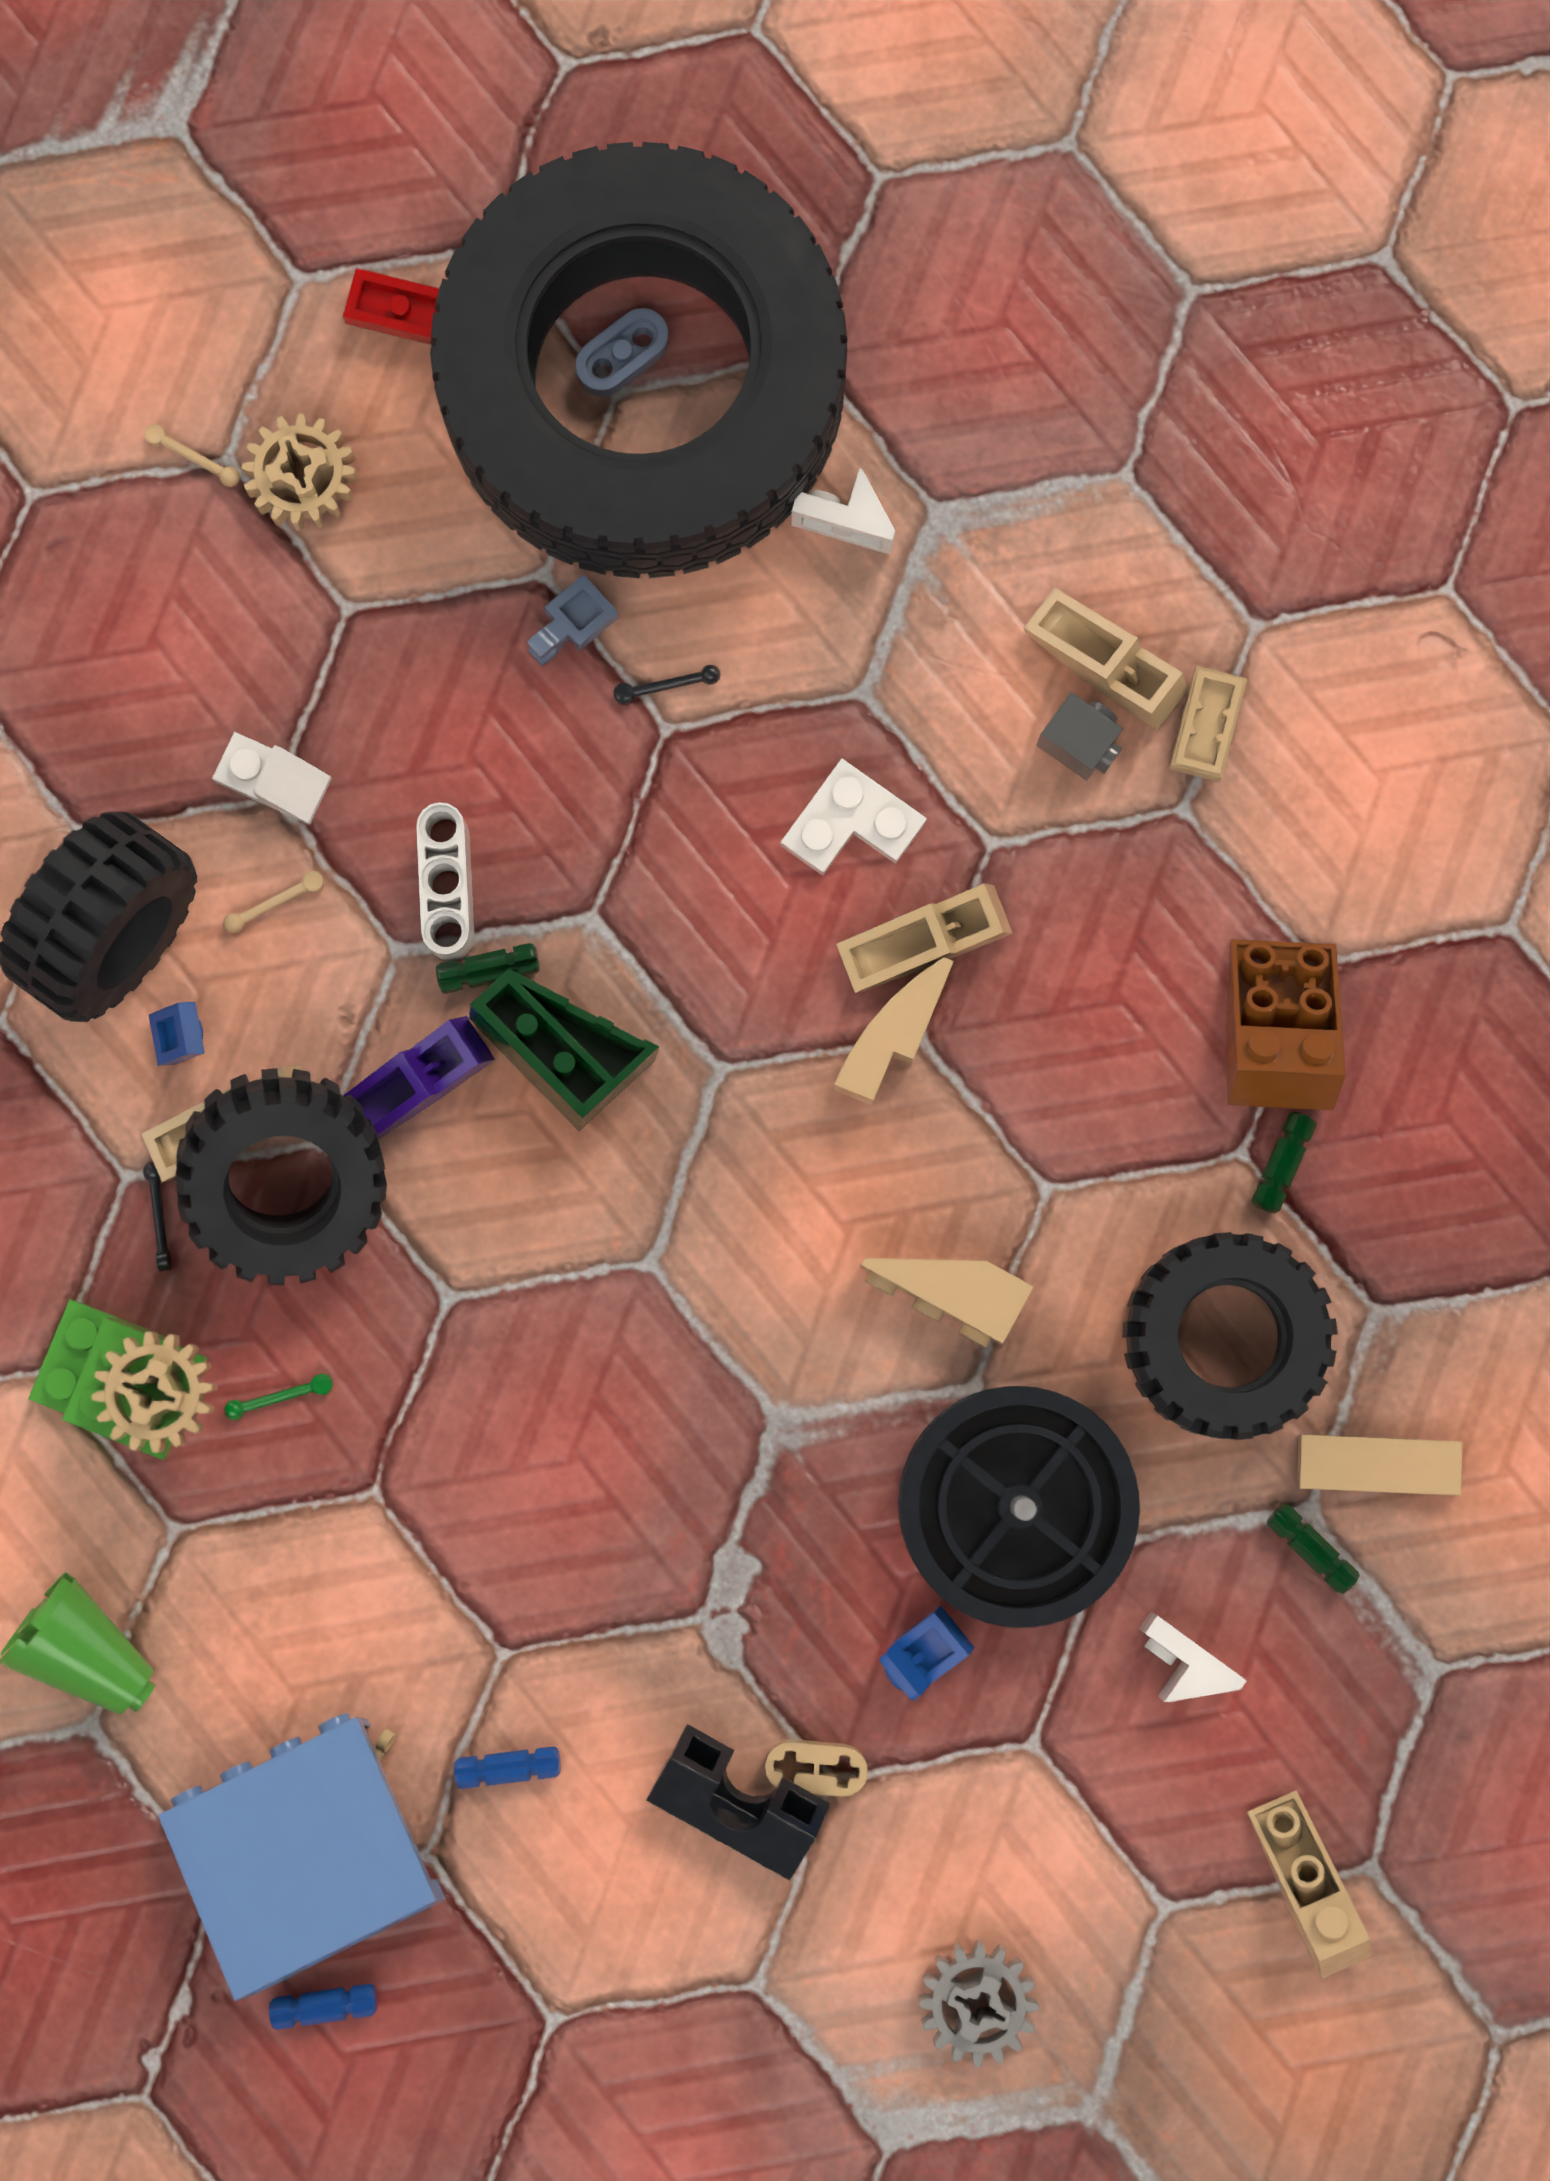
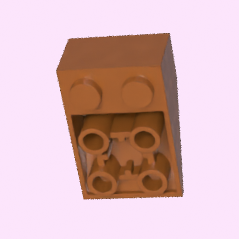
M1231 939L1226 1040L1228 1105L1334 1110L1346 1076L1336 944Z

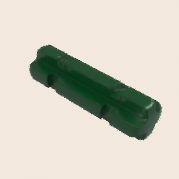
M527 943L514 946V952L506 953V949H500L465 957V963L458 964L457 960L439 963L436 966L439 988L442 993L448 994L463 990L462 985L469 984L470 988L492 984L508 969L523 976L536 974L540 971L537 950L534 944Z
M1294 1111L1288 1115L1282 1128V1132L1285 1133L1284 1137L1278 1138L1262 1177L1265 1181L1258 1184L1253 1195L1252 1204L1257 1208L1273 1214L1281 1210L1287 1196L1284 1193V1189L1291 1186L1307 1149L1303 1145L1311 1140L1317 1126L1313 1118Z
M1282 1504L1268 1518V1526L1280 1538L1286 1537L1288 1539L1287 1545L1317 1574L1321 1575L1323 1573L1325 1575L1324 1580L1336 1592L1344 1594L1350 1590L1360 1577L1359 1572L1347 1560H1340L1338 1558L1340 1553L1310 1524H1303L1301 1522L1303 1517L1290 1505Z

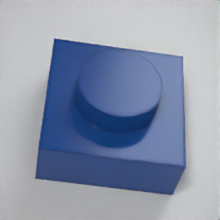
M195 1002L175 1003L149 1014L158 1066L176 1065L205 1053L203 1047V1027L198 1019Z

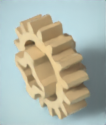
M298 414L294 426H288L282 416L278 417V431L272 433L262 426L259 429L264 440L262 445L248 443L246 447L255 461L242 464V470L246 477L253 479L244 485L245 490L250 497H258L254 505L262 515L272 510L271 518L277 526H281L287 517H290L296 531H302L305 519L311 518L318 528L323 527L321 514L328 511L331 515L338 518L341 512L336 502L339 499L352 501L354 497L351 490L345 485V483L358 481V474L355 468L347 466L356 460L351 447L342 448L345 439L339 429L328 435L329 427L322 418H319L313 427H309L304 414ZM300 442L314 443L319 445V447L311 449L300 444ZM278 452V455H277V457H276L274 463H271V464H270V461L272 460V458L274 457V455ZM295 457L305 467V477L303 478L306 488H303L299 479L295 478V468H297L294 461ZM331 480L327 489L320 495L325 483ZM289 495L300 500L301 503H291L280 498Z
M145 1332L144 1346H141L135 1338L127 1337L123 1340L126 1351L124 1355L116 1351H108L105 1355L113 1365L111 1370L95 1372L94 1377L106 1383L104 1391L92 1394V1400L105 1402L107 1407L106 1410L97 1416L99 1422L114 1421L116 1423L110 1435L113 1440H120L128 1434L131 1435V1450H141L146 1441L149 1440L153 1453L164 1452L166 1438L175 1447H182L186 1445L183 1433L185 1429L195 1434L201 1433L204 1430L200 1421L196 1419L198 1414L214 1412L215 1408L209 1403L204 1402V1394L216 1391L217 1384L204 1383L202 1375L212 1368L211 1363L202 1362L195 1364L193 1359L199 1348L196 1345L189 1344L180 1351L178 1349L180 1336L168 1334L163 1344L160 1345L157 1332ZM154 1355L153 1359L149 1360L146 1369L137 1374L126 1372L139 1359ZM179 1366L184 1370L188 1378L190 1391L184 1390L177 1376ZM158 1382V1388L165 1391V1395L174 1397L175 1400L152 1402V1396L144 1393V1389L135 1387V1385ZM120 1393L126 1396L132 1408L130 1418L123 1409ZM172 1410L183 1413L170 1426L155 1430L156 1425H160L163 1415Z

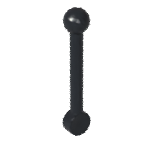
M708 664L702 668L701 672L632 687L630 684L620 683L614 689V697L619 704L629 705L637 696L699 682L713 685L719 681L721 672L717 666Z
M151 1161L144 1166L143 1175L150 1184L157 1244L156 1262L158 1270L161 1272L171 1270L172 1263L167 1247L160 1176L154 1162Z

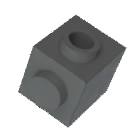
M1071 692L1040 734L1036 746L1088 781L1096 769L1105 774L1121 752L1122 747L1115 742L1123 728L1115 723L1117 717L1110 709L1096 701H1092L1089 705Z

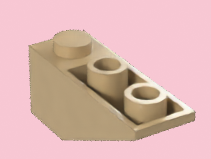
M864 1258L860 1265V1268L869 1272L865 1281L891 1296H893L897 1288L916 1298L911 1306L912 1308L940 1322L944 1314L963 1324L958 1332L959 1334L987 1348L991 1340L997 1344L1004 1343L1034 1288L988 1261Z
M1297 1790L1248 1811L1247 1814L1321 1979L1372 1957L1371 1939Z

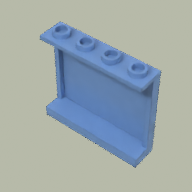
M348 1713L331 1718L318 1726L321 1735L304 1743H301L299 1737L285 1741L269 1750L272 1759L254 1768L250 1761L230 1768L220 1774L222 1784L206 1792L203 1791L201 1786L186 1790L171 1799L173 1808L158 1815L234 2001L254 1996L446 1900L438 1880H431L372 1746L366 1732V1728L370 1727L368 1719L360 1717L350 1719Z

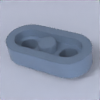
M645 308L634 309L587 343L579 351L575 364L578 381L582 388L594 396H611L659 361L666 353L669 345L668 328L664 319L653 310ZM642 334L648 335L653 339L651 344L646 347L637 346L634 340ZM605 365L610 367L612 372L606 378H598L593 374L594 370L599 366Z

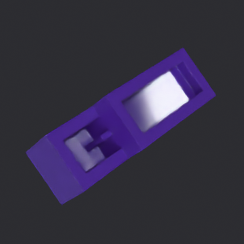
M467 1016L454 1018L445 1022L411 1049L399 1052L343 1096L352 1095L362 1105L365 1118L371 1119L378 1139H380L493 1062L495 1058Z

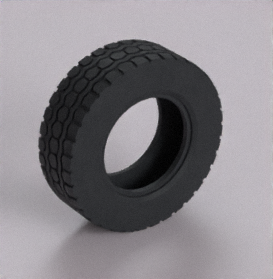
M633 142L607 144V149L600 151L595 146L572 152L573 158L565 160L561 156L539 166V173L533 175L532 172H529L509 186V193L506 196L501 192L483 210V219L476 218L462 237V249L456 247L445 271V276L448 279L442 278L436 299L435 310L437 313H433L430 340L431 346H433L430 351L432 378L435 383L434 389L444 424L466 476L470 479L472 486L484 503L492 507V512L512 531L514 529L517 530L518 536L537 549H547L546 553L570 565L573 562L579 563V568L604 575L606 571H613L616 577L640 578V573H648L649 578L675 576L674 571L682 569L684 574L706 569L709 567L708 562L715 560L719 564L741 553L740 548L746 546L749 549L770 534L771 527L774 526L777 529L792 514L794 501L801 492L808 494L817 481L816 476L822 473L832 452L831 446L836 441L842 418L847 366L846 320L835 277L831 276L832 269L819 244L814 245L816 244V238L801 217L798 215L794 218L793 208L774 190L769 193L767 184L746 170L742 174L738 172L737 165L715 155L708 159L703 151L679 145L677 150L669 149V144L642 142V147H633ZM632 277L669 279L683 283L705 294L733 321L743 338L750 359L747 374L738 396L717 423L688 443L672 449L645 454L623 453L604 449L574 435L551 414L536 390V369L540 351L548 332L559 316L574 301L596 287Z

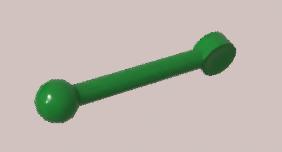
M318 1374L313 1377L311 1382L244 1402L236 1399L230 1400L225 1404L224 1414L229 1420L235 1421L241 1419L245 1412L313 1392L319 1395H326L333 1388V1380L327 1374Z

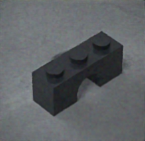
M687 1724L663 1765L646 1801L790 1881L815 1841L830 1803L782 1777L775 1790L765 1796H751L739 1791L730 1782L726 1772V1768L735 1750Z

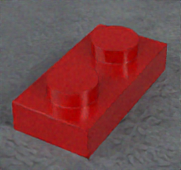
M356 268L342 317L345 324L431 345L433 313H437L435 303L440 288Z

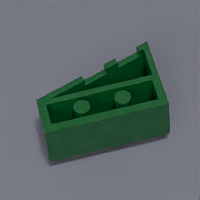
M511 969L505 971L470 1003L469 1020L579 1132L655 1061L660 1047L646 1039L643 1041L614 1026V1022L600 1015L596 1017L569 1003V999Z

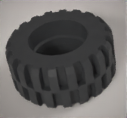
M109 811L101 813L100 817L88 819L83 822L82 828L72 830L64 837L63 843L56 850L52 849L43 859L44 863L35 874L32 873L24 884L26 888L20 898L15 899L9 910L11 916L3 924L0 933L3 939L0 942V965L4 975L62 1019L70 1022H88L91 1018L97 1019L103 1016L108 1008H115L120 1004L128 992L134 991L143 982L142 978L148 971L153 970L161 960L160 956L164 950L170 947L177 936L176 931L180 924L184 923L189 913L187 908L195 897L196 890L194 885L197 883V873L190 856L128 812Z
M277 1068L261 1069L262 1079L249 1082L246 1074L230 1080L231 1089L223 1094L220 1090L215 1089L204 1099V1110L202 1112L194 1111L187 1121L186 1135L179 1140L176 1154L178 1210L182 1222L189 1225V1237L198 1249L207 1247L209 1249V1260L222 1270L231 1263L236 1266V1277L250 1282L254 1281L256 1274L267 1275L268 1285L284 1286L285 1276L299 1275L300 1283L302 1284L316 1280L315 1270L326 1266L331 1273L345 1265L344 1253L348 1249L352 1253L358 1254L368 1243L366 1230L376 1229L382 1216L380 1202L386 1199L387 1182L384 1171L386 1168L375 1127L371 1119L365 1118L362 1105L352 1095L342 1096L339 1085L325 1077L321 1080L320 1084L311 1081L310 1072L293 1069L291 1078L278 1077ZM276 1136H291L309 1141L327 1154L332 1165V1182L329 1188L316 1203L294 1214L281 1216L267 1215L248 1208L233 1195L230 1189L229 1171L231 1164L242 1151L260 1140Z
M1232 1232L1215 1233L1174 1247L1163 1254V1257L1157 1263L1151 1265L1141 1276L1142 1281L1137 1290L1132 1292L1127 1307L1130 1308L1127 1321L1123 1322L1122 1338H1126L1128 1352L1124 1356L1128 1369H1132L1137 1380L1135 1386L1142 1397L1150 1400L1155 1406L1154 1410L1163 1418L1176 1423L1181 1429L1210 1438L1253 1439V1436L1271 1434L1283 1429V1424L1291 1419L1300 1418L1310 1409L1307 1404L1313 1396L1321 1395L1328 1383L1323 1379L1327 1367H1334L1337 1351L1331 1350L1332 1335L1338 1334L1336 1318L1330 1319L1326 1305L1332 1302L1326 1288H1319L1313 1280L1316 1273L1306 1262L1299 1263L1291 1256L1292 1250L1280 1243L1271 1244L1263 1240V1236L1250 1233L1243 1235L1232 1234ZM1221 1285L1239 1286L1258 1295L1271 1310L1278 1334L1276 1353L1268 1369L1256 1380L1243 1386L1231 1388L1213 1385L1196 1375L1186 1363L1179 1345V1326L1188 1305L1202 1292Z

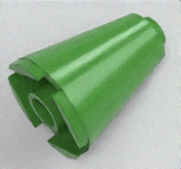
M65 1571L44 1593L48 1599L44 1598L35 1609L32 1608L0 1653V1664L10 1670L119 1715L124 1713L128 1707L137 1712L156 1686L149 1681L154 1669L75 1577Z

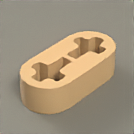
M796 1739L782 1740L772 1746L765 1761L766 1775L770 1783L777 1787L783 1777V1771L779 1768H774V1761L783 1760L785 1751L796 1752L798 1762L814 1764L813 1771H795L794 1779L789 1781L817 1795L851 1796L861 1790L868 1776L867 1763L862 1752L854 1746L842 1743ZM844 1755L849 1756L851 1766L859 1768L858 1775H850L847 1784L843 1785L837 1783L836 1774L819 1772L820 1764L837 1765L839 1756Z

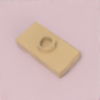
M1200 666L1195 667L1169 766L1170 770L1217 782L1221 781L1247 678Z

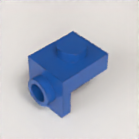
M940 1605L896 1638L881 1655L879 1661L883 1665L886 1676L892 1685L904 1691L908 1698L914 1701L924 1693L931 1683L968 1657L975 1647Z

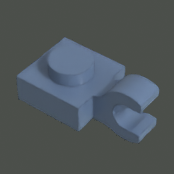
M583 574L544 607L545 614L552 622L529 639L527 644L531 648L528 652L542 667L551 661L568 641L580 652L618 619V611Z

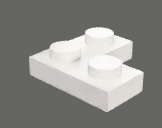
M841 759L781 841V847L823 876L854 834L896 864L925 825L927 818L844 759Z

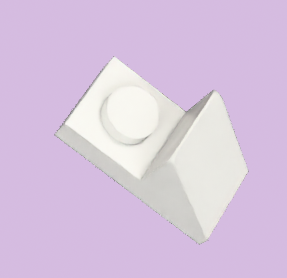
M859 468L848 506L840 504V499L837 496L821 490H812L810 495L801 492L794 501L791 526L891 554L895 529L861 468Z
M234 732L212 779L217 784L310 825L332 777L277 745L270 748Z
M1153 1612L1149 1613L1139 1627V1630L1150 1637L1144 1647L1170 1666L1177 1657L1182 1660L1158 1695L1164 1702L1241 1690L1247 1680Z

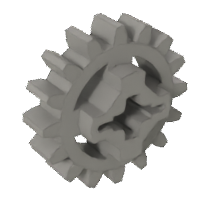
M982 1940L975 1941L973 1953L969 1954L965 1953L959 1943L954 1944L955 1959L949 1962L946 1958L938 1955L935 1958L940 1971L938 1976L930 1973H924L923 1983L932 1990V1993L922 1994L918 1997L920 2007L932 2010L931 2013L922 2018L924 2030L938 2028L939 2031L933 2039L934 2046L937 2049H941L948 2043L952 2044V2060L957 2063L965 2052L971 2053L975 2067H981L983 2055L990 2052L998 2064L1002 2063L1003 2053L1001 2048L1008 2044L1012 2049L1019 2052L1022 2049L1017 2036L1019 2030L1025 2033H1033L1035 2029L1033 2022L1025 2016V2013L1039 2010L1037 1999L1025 1996L1026 1993L1035 1988L1034 1981L1031 1976L1017 1977L1024 1967L1021 1959L1017 1957L1005 1963L1006 1951L1004 1946L1000 1944L996 1946L991 1955L985 1954ZM979 1967L974 1975L963 1979L955 1977L964 1970ZM1002 1976L1013 1989L1014 2006L1010 2005L1007 2000L999 1997L998 1991L1001 1986ZM981 1992L985 1993L991 2007L980 2006L975 2014L971 2013L966 1999L968 1997L977 1999ZM942 2000L946 2001L949 2006L957 2009L959 2015L956 2019L955 2029L944 2018ZM995 2027L1001 2029L992 2036L978 2038L980 2033Z

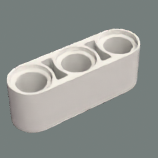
M438 802L430 804L422 810L416 826L421 933L423 941L436 957L443 961H458L470 953L475 938L470 833L468 825L457 808L448 803ZM444 819L454 821L457 825L456 832L450 840L435 842L431 839L430 832L435 823ZM444 871L457 873L459 875V883L454 891L445 895L437 894L433 891V881L438 874ZM449 922L460 925L462 930L461 937L456 944L450 947H441L436 944L435 934L440 926Z

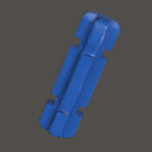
M554 1746L536 1748L535 1753L529 1754L528 1750L487 1754L482 1760H478L477 1756L463 1757L457 1759L454 1763V1778L457 1788L460 1789L479 1787L480 1782H486L487 1786L530 1781L531 1776L536 1775L538 1780L556 1778L561 1772L560 1754L558 1748Z
M372 1984L352 1986V1989L347 1992L342 1987L301 1993L298 1999H294L293 1995L273 1998L269 2002V2019L272 2028L275 2030L293 2028L297 2022H301L302 2026L346 2020V2017L352 2014L354 2019L369 2017L377 2011V1994Z

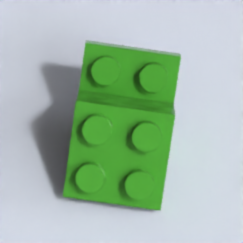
M69 1299L28 1399L64 1413L62 1420L113 1440L110 1435L116 1423L114 1421L99 1422L97 1416L106 1410L107 1407L105 1402L92 1400V1394L104 1391L106 1383L94 1377L95 1372L111 1370L113 1365L105 1355L108 1351H116L124 1355L126 1353L123 1343L125 1338L133 1337L141 1346H144L145 1332L154 1331L79 1301ZM157 1333L160 1345H162L167 1336ZM197 1353L193 1361L197 1364L207 1362L209 1358ZM154 1355L139 1359L126 1372L137 1374L146 1369L149 1360L153 1359ZM179 1366L177 1376L184 1390L190 1391L188 1378L184 1370ZM158 1382L135 1385V1387L144 1389V1393L151 1395L152 1402L175 1400L174 1397L165 1395V1391L158 1388ZM120 1393L123 1409L130 1418L132 1408L126 1396ZM172 1410L163 1415L160 1425H156L155 1430L170 1426L183 1413ZM128 1434L124 1438L114 1441L130 1447L131 1435ZM166 1438L164 1452L153 1453L150 1442L147 1440L146 1444L139 1451L161 1460H166L173 1444Z

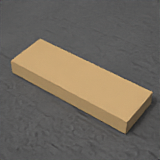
M1298 1434L1297 1488L1461 1496L1462 1442Z

